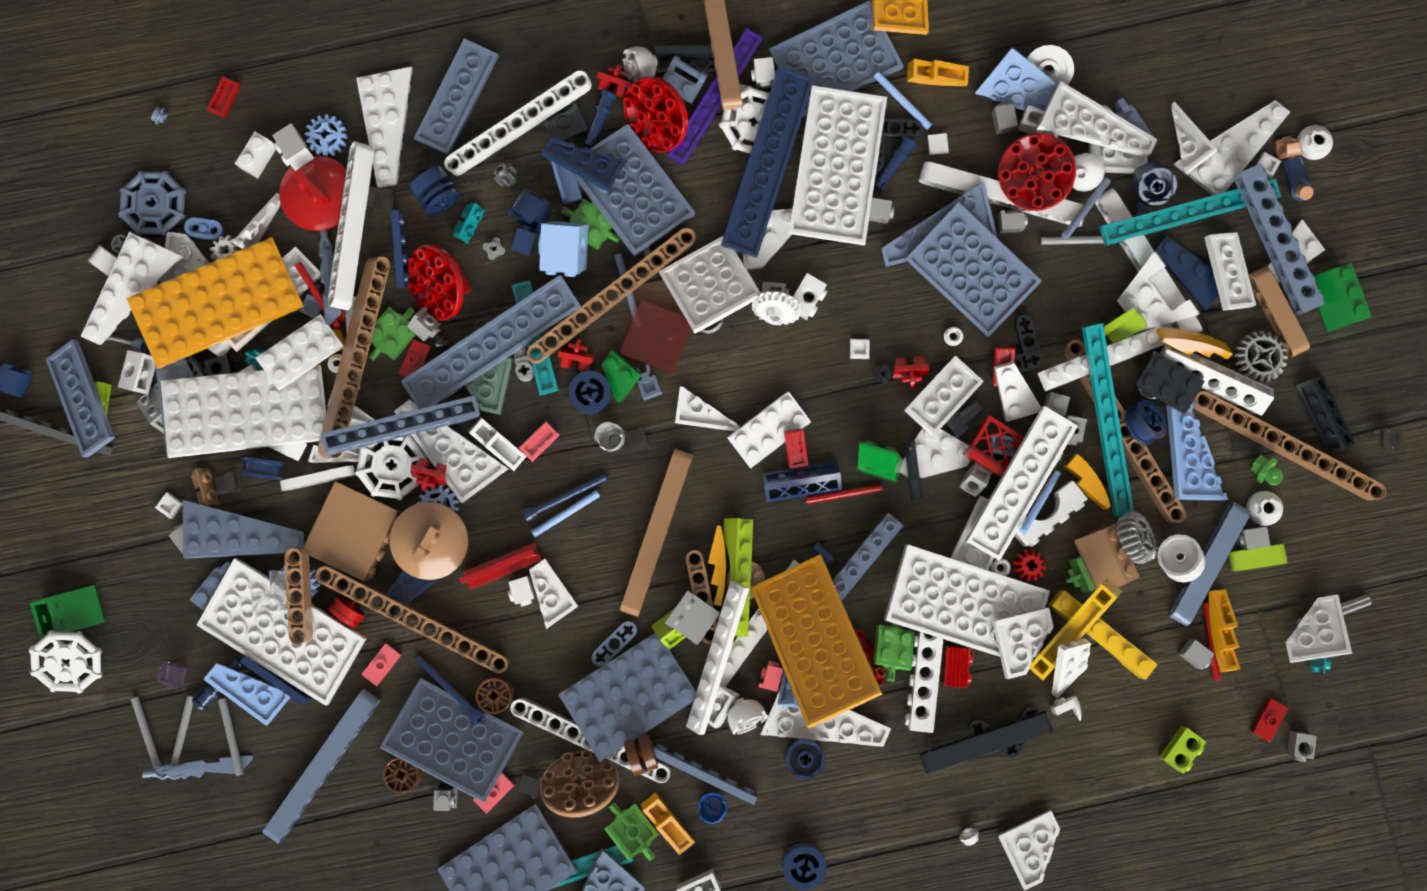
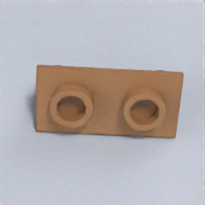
M197 468L195 471H192L193 475H191L194 488H200V491L196 492L198 504L207 507L218 505L219 501L210 468Z

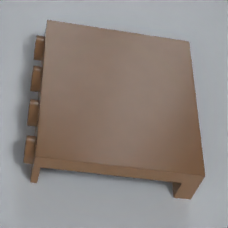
M335 482L303 548L308 551L309 556L362 581H369L376 573L375 566L377 562H380L385 554L383 549L386 544L390 543L392 526L402 511L391 508L340 482Z

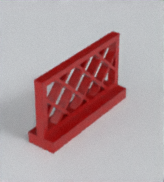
M988 415L970 446L965 449L962 455L990 470L993 475L1001 479L1008 467V461L1013 458H1007L1005 448L1014 446L1016 453L1018 445L1022 443L1024 437ZM990 422L996 425L998 433L988 435L987 426ZM1002 434H1011L1013 443L1004 445ZM999 436L1000 446L991 449L989 438ZM986 439L987 450L980 451L975 447L979 440ZM1001 449L1003 460H994L992 451Z
M533 543L463 572L464 576L459 578L461 584L468 583L471 590L541 562L542 558L536 543Z

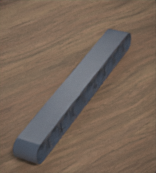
M366 689L359 693L263 830L266 836L278 844L286 837L380 702L379 698Z

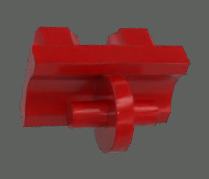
M618 64L616 69L609 67L608 73L614 74V76L598 72L599 90L609 91L612 83L617 85L614 94L625 98L631 82L619 78L627 77V72L622 71V65Z
M577 339L576 344L569 343L568 348L570 349L561 348V351L558 353L560 367L571 368L572 360L579 361L578 370L584 372L589 370L595 359V354L586 353L588 346H583L581 339Z
M923 356L913 358V365H907L906 358L904 357L896 358L893 379H902V383L909 382L910 388H914L915 382H921L922 378H927L929 364L925 363Z
M419 458L416 465H412L411 471L412 477L417 478L416 483L422 485L421 490L426 492L428 487L435 489L436 484L445 486L447 483V466L437 463L435 470L428 469L430 461Z

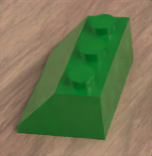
M1352 263L1314 276L1315 284L1323 295L1324 304L1317 308L1326 332L1372 317Z

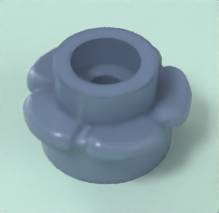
M158 106L155 108L151 120L156 122V125L160 122H165L168 115L165 112V108Z

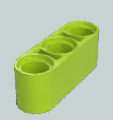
M1284 544L1238 550L1229 553L1232 572L1288 563Z

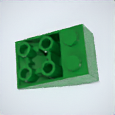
M866 440V443L860 442L858 470L869 475L897 482L903 460L896 449L885 446L883 449L877 446V443Z
M96 585L30 603L40 640L51 630L55 632H76L106 622Z

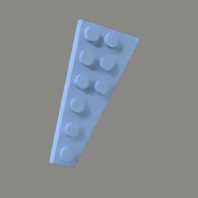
M1012 47L975 91V94L989 97L995 101L1014 104L1015 108L1025 111L1028 105L1045 111L1058 83Z
M1191 404L1185 415L1167 405L1175 499L1228 500L1226 493L1223 494L1220 484L1222 481L1220 476L1217 477L1215 473V463L1205 436H1202L1199 430L1200 422L1198 419H1195L1193 414V404Z

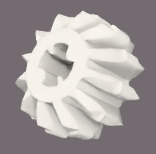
M227 235L226 238L219 236V242L213 241V244L216 246L210 248V251L214 252L211 258L219 260L240 251L241 248L232 243L235 238L232 239L230 235Z

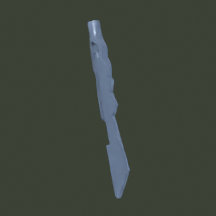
M322 230L320 231L319 256H321L322 260L320 265L321 282L325 284L326 295H322L325 323L330 325L341 314V310L328 306L327 303L334 254L332 252L333 245L328 238V231Z
M252 755L240 756L243 770L253 759ZM232 757L219 758L220 762L206 763L204 760L186 762L178 766H174V763L158 766L153 769L143 770L142 774L143 778L157 777L161 780L166 778L176 780L178 778L186 779L190 775L200 778L204 772L236 773Z

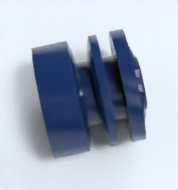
M436 166L423 172L409 186L413 196L418 201L422 200L420 205L425 209V213L429 217L438 215L451 207L461 195L459 190L455 188L454 183L448 182L449 176L441 166Z

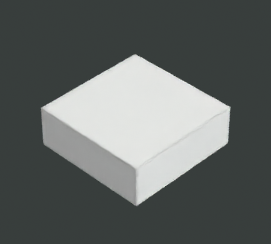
M947 133L927 136L929 155L946 154L949 152Z
M1264 152L1256 165L1261 163L1262 167L1267 171V177L1270 179L1273 177L1281 161Z
M850 339V359H869V339Z
M166 492L155 508L168 518L173 519L182 507L183 502L171 493Z

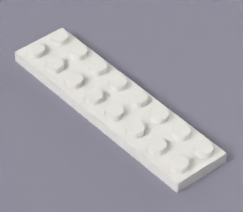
M1046 406L1041 408L967 536L966 542L1000 561L1076 430V424Z

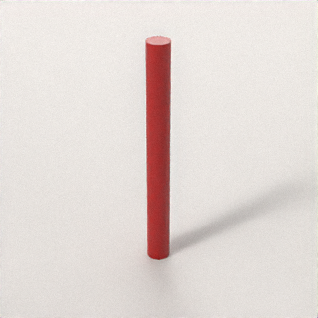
M302 262L296 263L297 271L324 312L323 297ZM337 319L331 323L334 330L341 326Z
M882 484L806 497L807 504L880 492L883 491Z
M1209 602L1202 604L1208 648L1214 654L1211 658L1213 681L1221 680L1212 640Z

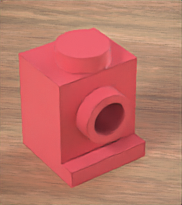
M769 661L767 668L763 667L760 679L764 680L763 683L759 682L758 687L778 692L783 668L779 667L780 663Z

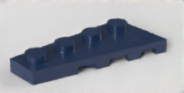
M552 137L541 156L607 192L610 191L627 162L626 159L620 158L619 160L612 158L611 155L606 153L603 155L592 152V149L575 147V144Z
M391 210L397 288L405 287V283H408V271L404 272L407 256L406 252H403L402 245H405V233H401L404 217L403 214H400V210Z
M1166 235L1154 252L1158 253L1167 269L1171 270L1177 277L1178 282L1183 284L1189 291L1188 294L1199 303L1200 308L1206 311L1219 294L1213 269Z
M403 570L385 595L405 605H409L439 579H419ZM383 599L379 602L380 606L383 605ZM397 605L391 608V613L394 616L401 611Z

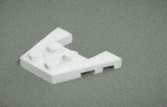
M1157 252L1151 255L1117 300L1125 312L1134 306L1148 324L1140 331L1200 314L1191 299L1172 310L1151 281L1150 277L1166 266Z
M354 406L349 426L374 421L373 418ZM314 445L308 462H358L360 449L342 452L338 458H325L319 455L318 446ZM367 454L366 462L371 461V455Z

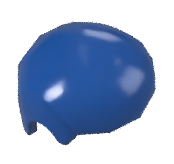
M719 792L704 794L698 803L699 817L709 824L720 822L727 813L728 807L725 797Z

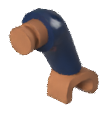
M1287 136L1276 141V155L1279 159H1287L1283 161L1289 194L1297 201L1308 200L1313 195V189L1301 157H1296L1301 155L1300 141Z

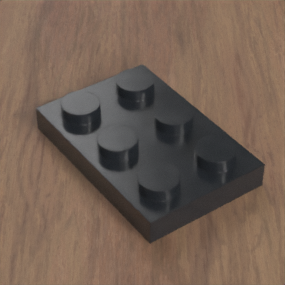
M559 82L530 94L532 99L534 100ZM565 89L562 92V96H566L570 89ZM548 100L546 106H551L554 100ZM575 100L543 121L550 138L565 142L588 132V128Z
M1154 351L1134 385L1185 415L1205 381Z

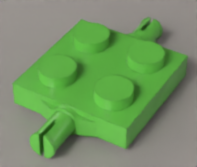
M583 199L575 211L565 206L561 210V214L570 218L569 223L588 224L589 246L599 250L607 238L616 243L619 242L620 237L612 232L611 225L596 205Z
M388 307L376 321L371 339L375 348L368 357L375 361L382 352L395 360L416 336L407 327L410 322L409 319L416 311L409 307L401 315Z
M892 623V626L880 624L876 626L873 664L881 665L888 669L887 681H895V670H912L915 632L904 630L895 623Z
M614 802L608 808L616 817L605 828V831L627 860H631L636 854L641 852L644 853L648 861L652 860L655 855L649 846L652 840L659 834L636 804H633L627 810L621 811Z

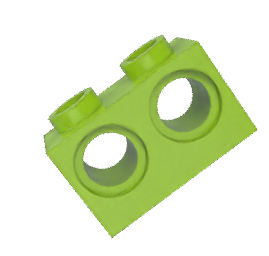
M1181 726L1159 757L1184 774L1185 771L1187 772L1192 768L1195 757L1204 751L1206 741L1187 727ZM1189 738H1192L1193 745L1188 748L1186 742ZM1181 754L1182 760L1176 764L1175 757Z

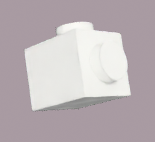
M773 57L754 59V70H751L752 81H756V87L767 89L772 86L775 77Z
M529 576L508 582L511 589L508 591L511 602L514 601L515 604L520 603L521 607L532 604V599H535L536 596Z

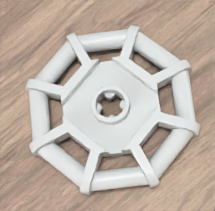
M746 86V89L740 92L742 99L747 97V103L742 108L733 109L736 112L733 122H729L732 109L724 110L719 127L724 131L734 151L739 150L750 153L752 146L741 142L743 139L754 142L769 93ZM752 96L766 101L764 104L754 102ZM753 117L756 118V121L758 122V124H755L754 127L751 126V122H749V119H752ZM730 127H734L735 129H737L739 135L738 140L736 139Z
M412 435L393 439L403 441L400 447L388 445V441L383 442L384 447L375 453L370 449L377 444L359 448L360 452L355 475L361 479L371 492V496L402 500L405 495L420 485L416 483L417 478L412 477V474H410L411 464L414 461H418L419 458L426 459L427 456L413 440ZM406 444H408L417 457L410 458L404 450ZM367 454L373 456L372 465L369 469H365ZM390 459H393L394 463L397 464V468L394 467L392 471L386 466V462H390ZM372 472L379 480L377 486L374 485L366 473ZM407 477L413 480L402 489L399 488V483ZM382 483L395 485L396 491L379 488Z
M51 630L38 643L29 648V653L31 654L30 674L50 688L51 692L73 691L82 693L87 686L97 678H101L103 674L101 671V648L93 645L80 631L75 633ZM60 640H74V641H73V642H69V644H63L64 642H61ZM53 642L54 646L49 650L44 648L47 644ZM77 643H80V644H81L85 649H87L88 651H85V650H84L82 647H80ZM39 655L45 657L44 665H39ZM62 658L65 660L70 659L69 664L63 663ZM87 658H92L93 667L88 665ZM48 671L51 675H53L56 678L55 681L50 679L43 672ZM84 672L90 674L82 681L79 678ZM73 680L74 684L59 683V681L68 682Z

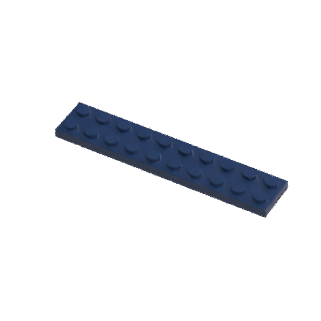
M778 66L720 246L754 258L758 257L814 78Z

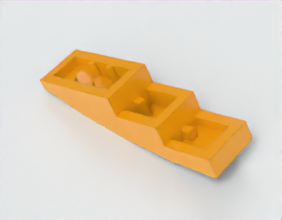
M1176 328L1156 329L1163 342L1189 356L1194 351H1197L1209 358L1215 352L1228 360L1232 355L1226 343L1211 336Z
M717 525L708 563L715 565L711 584L718 586L714 605L721 606L725 588L726 558L721 526Z
M1226 589L1210 591V627L1220 672L1240 669L1234 650L1239 648L1233 630V628L1238 627L1227 591Z

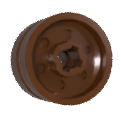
M491 677L483 681L477 688L476 702L484 712L498 714L512 704L515 695L514 688L510 681L504 677ZM494 692L499 695L497 698L492 696Z
M648 733L638 737L639 745H637L634 738L624 741L626 755L634 776L645 773L644 764L648 771L659 768Z
M398 757L390 760L383 770L385 785L395 793L410 791L420 783L423 777V770Z

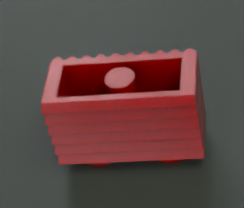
M945 646L942 685L968 688V684H971L972 681L969 664L973 663V653L970 652L969 648Z

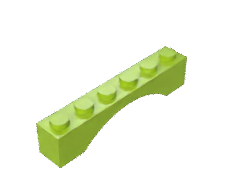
M724 519L723 539L729 554L730 581H736L749 588L735 636H748L753 537L752 519Z

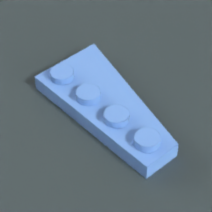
M216 663L204 678L206 682L266 726L290 698L275 686L219 663Z

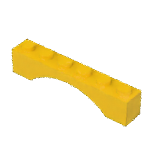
M1107 578L1029 666L1030 669L1044 680L1056 666L1059 645L1064 644L1068 647L1070 642L1080 640L1123 591Z
M1059 590L1048 604L1049 607L1068 621L1083 606L1065 590ZM1100 618L1086 632L1088 636L1104 647L1128 670L1141 679L1146 680L1158 665Z

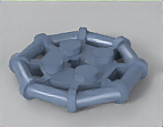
M140 170L131 181L119 190L121 192L119 218H122L135 231L137 236L162 235L164 237L181 219L185 218L184 206L185 194L187 192L166 170L163 172H143ZM147 179H159L157 183H147ZM141 182L140 189L131 192ZM165 182H167L174 191L169 193L163 187ZM129 196H132L131 208H128ZM177 197L176 211L172 210V198ZM152 198H154V201H156V204L153 207L148 205V202H151ZM133 213L137 214L140 218L139 223H137L130 215ZM170 213L174 216L163 225L162 220L166 219ZM146 222H156L157 227L144 226Z

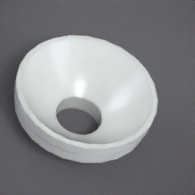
M1312 125L1303 129L1297 138V141H1300L1302 156L1310 160L1321 159L1332 149V135L1325 127L1320 125ZM1321 135L1324 139L1323 144H1316L1314 136Z
M1260 491L1249 498L1246 509L1251 511L1249 518L1255 524L1268 526L1276 523L1281 518L1283 504L1276 494L1269 491ZM1267 502L1273 505V512L1270 514L1266 513L1263 509L1264 504Z

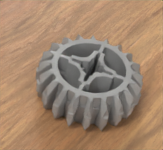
M1259 331L1258 334L1252 332L1250 336L1246 335L1244 340L1238 342L1240 346L1235 348L1238 354H1235L1233 357L1239 361L1235 362L1234 365H1240L1241 368L1238 369V372L1244 371V376H1250V379L1253 380L1257 379L1259 383L1263 382V380L1266 382L1271 381V378L1275 379L1278 377L1277 373L1281 374L1283 372L1281 367L1287 365L1283 361L1288 358V356L1283 355V352H1286L1287 349L1281 348L1284 342H1277L1278 336L1271 338L1270 332L1266 334L1264 331ZM1256 342L1263 343L1267 345L1269 348L1264 349L1260 345H1257ZM1248 350H1249V352H1250V354H1251V357H1250L1249 360H1248ZM1266 353L1263 355V358H1261V360L1255 361L1259 358L1258 356L1260 354ZM1258 365L1261 369L1263 368L1266 372L1258 371L1252 366Z
M1136 511L1119 517L1116 527L1118 530L1117 535L1119 536L1121 547L1124 549V553L1128 555V558L1137 564H1143L1154 559L1157 553L1156 540L1146 518Z

